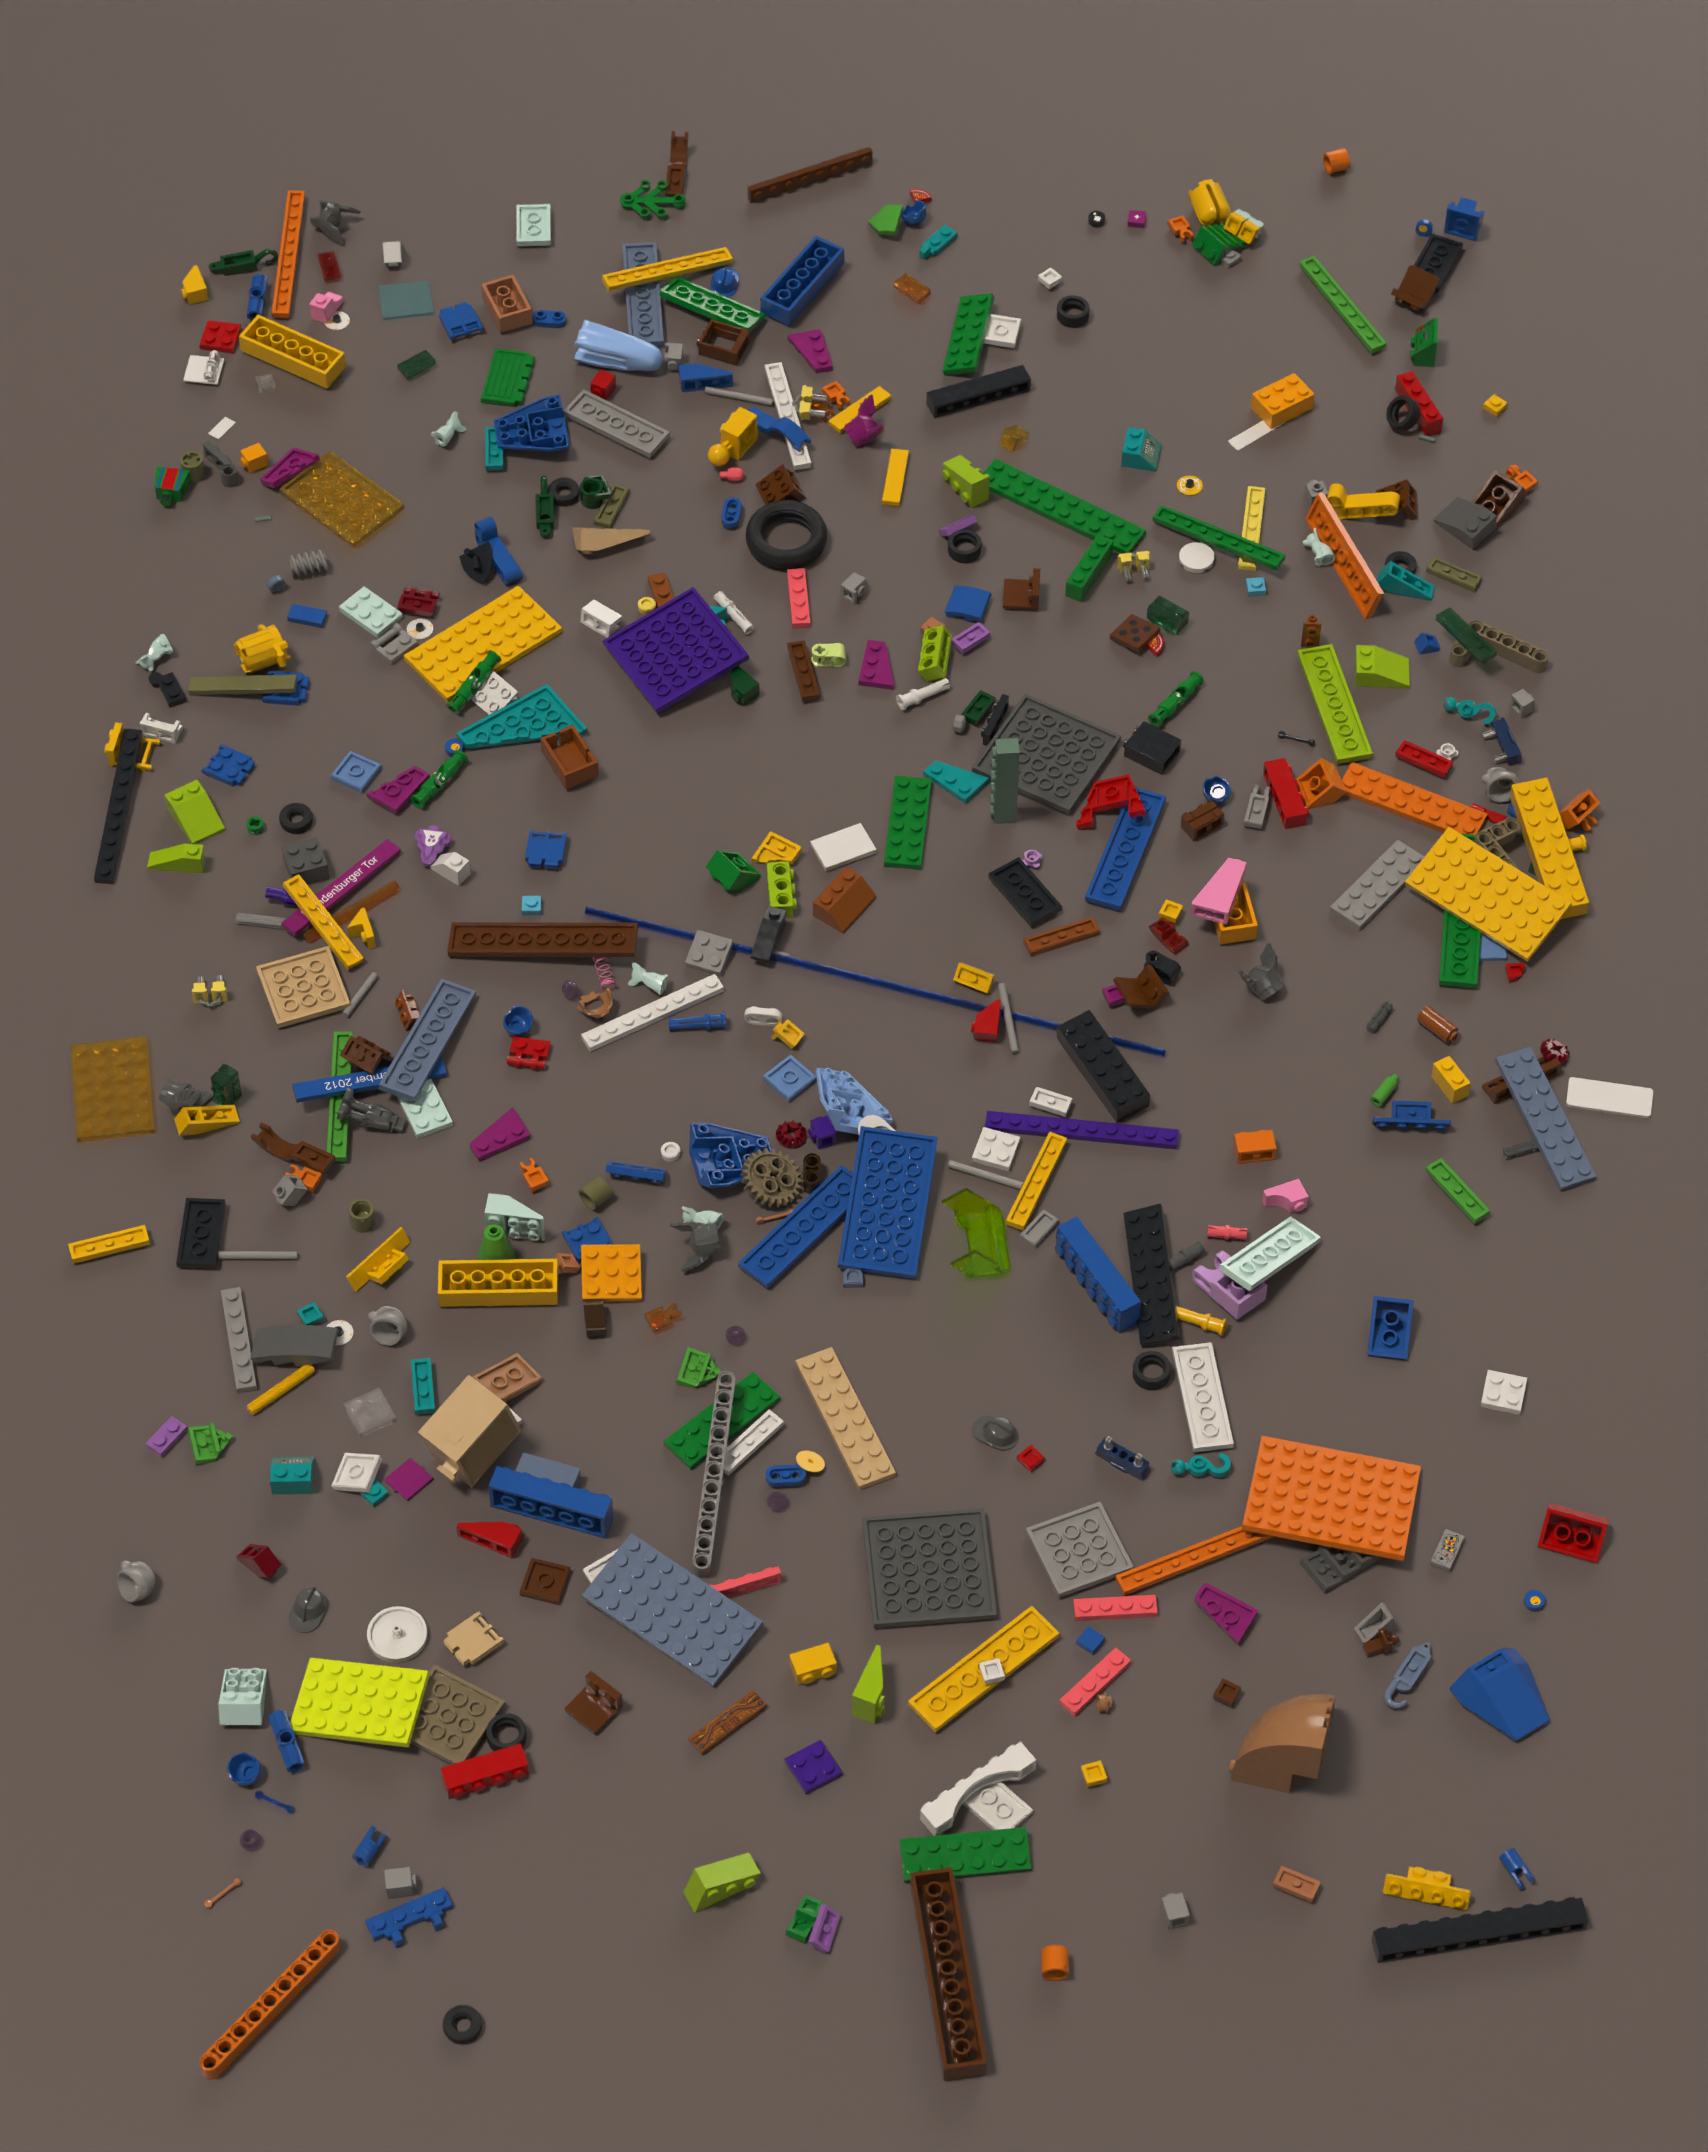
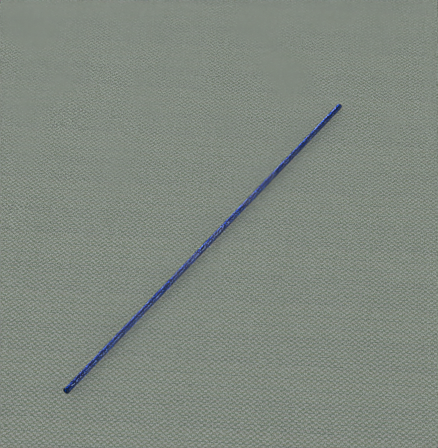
M587 906L585 908V914L621 923H638V927L689 940H694L696 933ZM733 943L731 950L751 955L753 947ZM773 953L770 959L977 1011H982L988 1006ZM1000 1009L1001 1017H1004L1003 1009ZM1011 1011L1013 1020L1057 1030V1026L1061 1024ZM1109 1036L1112 1042L1118 1046L1163 1057L1166 1053V1049Z

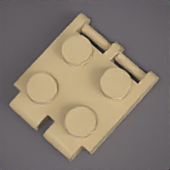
M480 1612L475 1613L447 1633V1638L444 1639L446 1647L452 1653L455 1652V1657L463 1666L468 1663L471 1665L475 1664L505 1642L503 1637H499L494 1632V1627L491 1624H487ZM478 1620L485 1626L484 1628L478 1623ZM488 1633H491L496 1640L494 1641Z

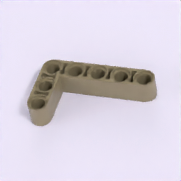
M1472 620L1467 624L1452 645L1449 662L1454 667H1462L1477 646L1535 673L1544 672L1548 661V653L1545 650L1479 620Z
M1507 818L1478 832L1473 842L1519 870L1501 847L1513 841L1521 827L1517 819Z

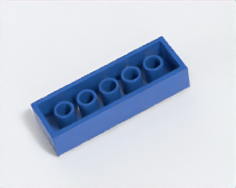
M815 236L760 298V312L790 326L844 264V248Z
M1076 1216L1057 1226V1235L1055 1236L1056 1253L1063 1257L1067 1268L1075 1273L1079 1284L1084 1285L1088 1296L1097 1303L1099 1311L1107 1316L1110 1326L1112 1328L1115 1327L1121 1333L1138 1324L1137 1320L1140 1319L1141 1307L1140 1299L1080 1219Z
M496 1466L488 1486L490 1507L606 1539L614 1519L612 1498L606 1494H596L584 1488L578 1489L566 1483L553 1482L548 1478H539L526 1472L513 1471L508 1467Z

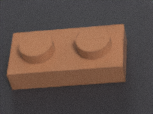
M1281 1865L1273 1882V1887L1312 1903L1321 1882Z

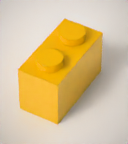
M1450 1056L1433 1063L1431 1077L1452 1104L1468 1097L1471 1083Z
M829 1642L789 1654V1665L797 1685L809 1684L816 1679L829 1678L837 1673V1663Z

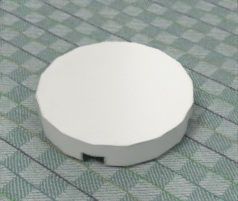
M1189 543L1181 548L1179 563L1180 565L1182 564L1186 571L1202 573L1212 567L1214 552L1206 544Z

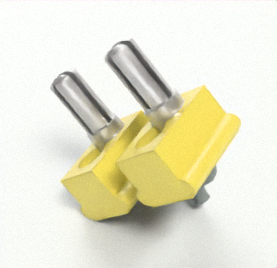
M806 385L802 386L801 395L795 401H792V406H795L796 412L799 413V419L803 421V419L810 420V416L825 417V411L812 410L811 405L812 401L826 402L827 396L813 394V387H806ZM799 398H801L800 408L798 410V407L795 403H797Z
M1149 551L1137 552L1136 555L1134 553L1118 555L1117 568L1120 569L1121 574L1124 573L1126 582H1128V579L1129 582L1132 580L1130 574L1132 556L1135 558V566L1138 572H1142L1143 579H1149Z
M219 975L216 977V982H213V988H211L213 1002L211 1004L208 1003L209 999L204 977L201 976V983L200 976L197 978V983H194V989H192L194 1003L206 1004L209 1008L219 1002L228 1001L223 976L220 975V982Z

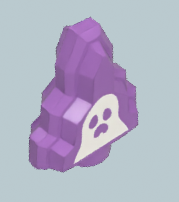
M431 825L427 829L415 831V842H417V849L421 851L420 859L423 866H430L436 860L437 854L443 852L445 846H449L452 840V836L442 831L438 826Z

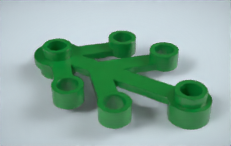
M643 180L640 183V187L634 192L624 193L620 197V204L625 209L635 210L642 219L649 218L650 209L657 215L658 219L662 220L667 216L666 209L659 208L655 204H672L675 209L680 210L685 207L686 199L681 194H676L674 197H656L661 192L667 190L668 187L665 180L658 181L655 189L646 196L639 197L643 192L651 189L650 181ZM638 204H644L648 208H642Z

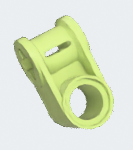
M815 644L812 647L813 656L811 657V663L813 666L818 668L841 667L846 664L845 647L843 644Z

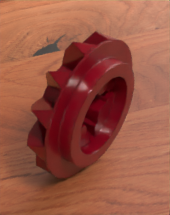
M1547 1039L1540 1045V1052L1548 1061L1557 1058L1562 1064L1568 1060L1570 1054L1567 1050L1568 1046L1562 1045V1042H1557L1556 1039Z
M794 1120L791 1122L784 1121L782 1125H778L776 1130L777 1141L785 1147H797L805 1141L807 1136L806 1128L802 1126L801 1122L796 1123ZM788 1130L794 1132V1137L788 1134Z

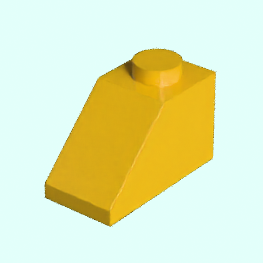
M194 265L182 281L183 289H181L183 299L187 300L188 305L208 300L207 287L198 266Z

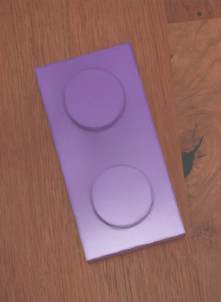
M967 515L939 529V534L949 538L952 533L958 530L972 528V524L977 522L975 515Z
M978 622L952 638L951 644L964 654L990 638V631Z
M171 1416L145 1443L146 1448L162 1458L188 1431L187 1426Z
M827 1904L820 1905L808 1943L822 1953L829 1952L841 1914Z

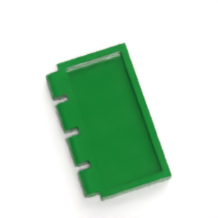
M495 348L481 395V403L507 407L522 405L535 357L529 355L528 352Z

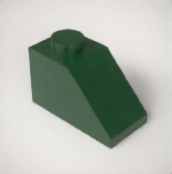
M737 666L732 669L731 697L734 701L745 706L760 695L759 682Z

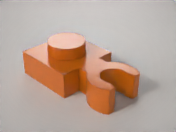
M1183 215L1168 220L1169 228L1175 236L1180 235L1182 243L1185 242V237L1193 240V232L1190 230L1191 226Z
M837 381L822 387V393L827 396L831 403L836 401L839 409H842V402L848 406L850 405V399L846 396V391Z
M529 1158V1166H525L523 1162H520V1169L524 1172L523 1179L531 1192L549 1185V1180L541 1166L535 1168L533 1158Z
M293 1164L290 1165V1171L294 1173H285V1175L298 1176L308 1191L314 1192L322 1179V1173L304 1167L301 1171Z

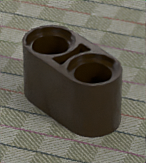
M815 1153L807 1154L803 1160V1189L806 1193L811 1194L821 1185V1159Z
M603 1301L583 1303L587 1337L607 1335Z

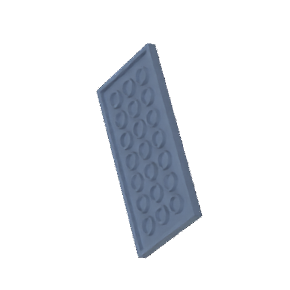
M633 1533L628 1536L582 1594L584 1600L713 1688L763 1625L762 1620Z

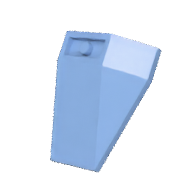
M830 1068L816 1069L820 1101L836 1131L859 1135V1122L862 1118L869 1115L879 1116L889 1125L892 1124L894 1120L890 1116L889 1111L848 1072L833 1071Z

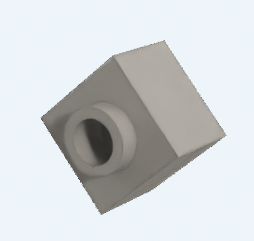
M1524 689L1512 694L1510 707L1520 718L1533 712L1534 699Z

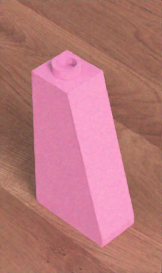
M1228 858L1192 901L1191 915L1227 925L1246 873L1247 862Z

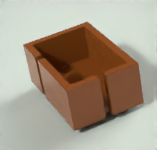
M574 725L559 730V746L556 732L540 738L541 752L566 790L599 776L598 761L592 752L589 751L588 746Z

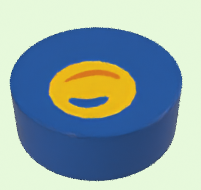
M1429 220L1418 221L1416 233L1423 237L1431 235L1433 224Z
M450 739L445 743V752L451 757L454 755L455 750L458 749L462 752L464 750L463 743L459 739Z
M1530 1590L1525 1594L1524 1605L1528 1610L1539 1611L1543 1608L1545 1596L1542 1592Z

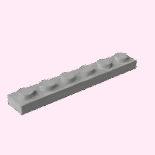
M241 1288L221 1290L237 1393L257 1390L253 1362L250 1359L251 1349Z

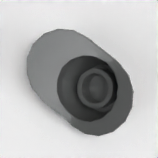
M983 1416L973 1423L972 1433L976 1439L1000 1450L1011 1449L1017 1444L1018 1432L1007 1418Z
M314 1586L300 1591L289 1615L291 1627L299 1633H308L316 1629L328 1606L327 1597L322 1592L316 1590Z

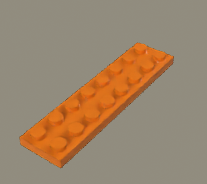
M1318 493L1305 520L1313 533V528L1316 527L1320 542L1328 545L1335 554V561L1332 565L1364 619L1371 618L1384 592L1324 493Z
M1354 762L1350 764L1342 778L1347 791L1344 795L1442 833L1450 827L1460 834L1477 835L1487 819L1488 814Z

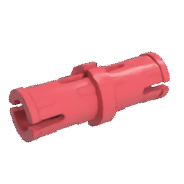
M1208 1225L1207 1237L1223 1238L1227 1241L1229 1239L1246 1241L1247 1228L1230 1227V1225Z

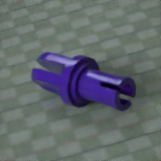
M267 886L265 898L280 900L283 905L298 907L285 889Z

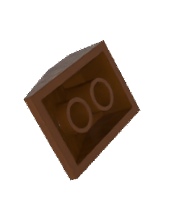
M1494 470L1472 502L1482 505L1497 516L1498 527L1519 507L1527 493L1523 486Z

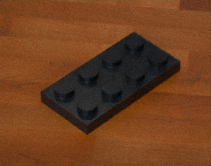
M1432 233L1414 266L1439 277L1438 285L1434 291L1438 293L1462 251L1463 243Z
M1019 857L988 873V878L1031 927L1062 911V905Z
M186 1198L176 1261L177 1267L216 1269L226 1206L225 1199Z

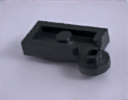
M157 672L149 675V683L153 686L159 685L169 708L186 702V697L173 672L163 676Z

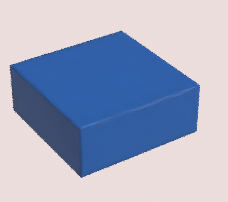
M1088 1626L1076 1640V1645L1093 1655L1103 1644L1105 1637Z

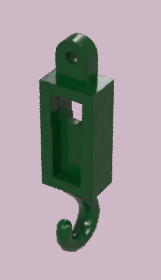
M265 249L257 255L254 254V250L220 256L221 261L211 263L209 270L211 273L223 272L224 276L257 270V263L263 257L273 255L272 259L266 260V264H273L278 260L279 255L274 249Z
M542 476L540 479L541 494H535L536 528L540 530L541 537L548 538L551 535V529H554L553 494H548L547 477ZM544 515L550 517V519L540 520V518Z

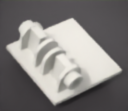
M215 350L209 353V357L190 355L183 382L218 385L224 358H220Z
M493 671L471 700L490 715L518 700L516 695L518 691Z

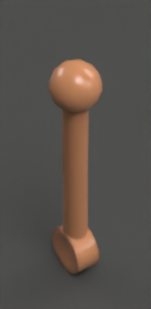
M793 1209L773 1216L757 1217L756 1222L757 1224H762L764 1221L788 1216Z
M235 1878L233 1883L211 1900L207 1899L204 1902L205 1908H212L213 1903L235 1886H240L242 1883L241 1879Z

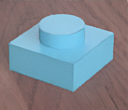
M1264 577L1246 578L1248 596L1266 595Z
M522 896V915H541V896Z

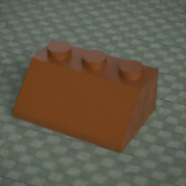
M845 867L814 900L813 916L839 932L844 933L874 901L876 894L860 874Z

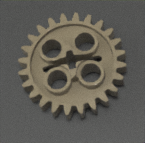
M765 1148L763 1152L758 1149L756 1153L752 1152L747 1157L741 1168L743 1171L740 1176L744 1177L741 1183L746 1184L744 1190L751 1191L749 1196H756L755 1202L760 1199L762 1200L761 1205L768 1202L771 1208L773 1203H775V1206L779 1208L781 1204L785 1207L788 1202L792 1203L802 1189L800 1185L803 1182L800 1179L802 1173L797 1172L799 1166H793L794 1159L788 1160V1154L783 1157L781 1150L776 1154L774 1148L770 1152Z

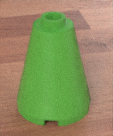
M492 1224L485 1228L477 1252V1260L516 1259L515 1250L501 1226Z

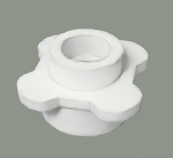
M1445 743L1441 746V749L1436 751V754L1451 760L1453 757L1458 756V751L1455 750L1452 744Z

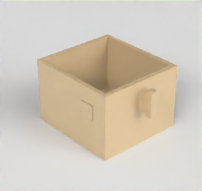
M468 1375L418 1431V1434L432 1457L442 1464V1466L439 1465L436 1468L437 1471L451 1482H454L456 1480L455 1476H457L472 1488L522 1430L508 1405Z

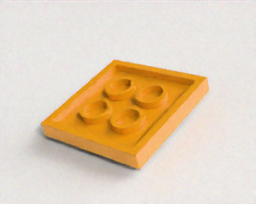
M640 1244L581 1245L582 1302L641 1301Z

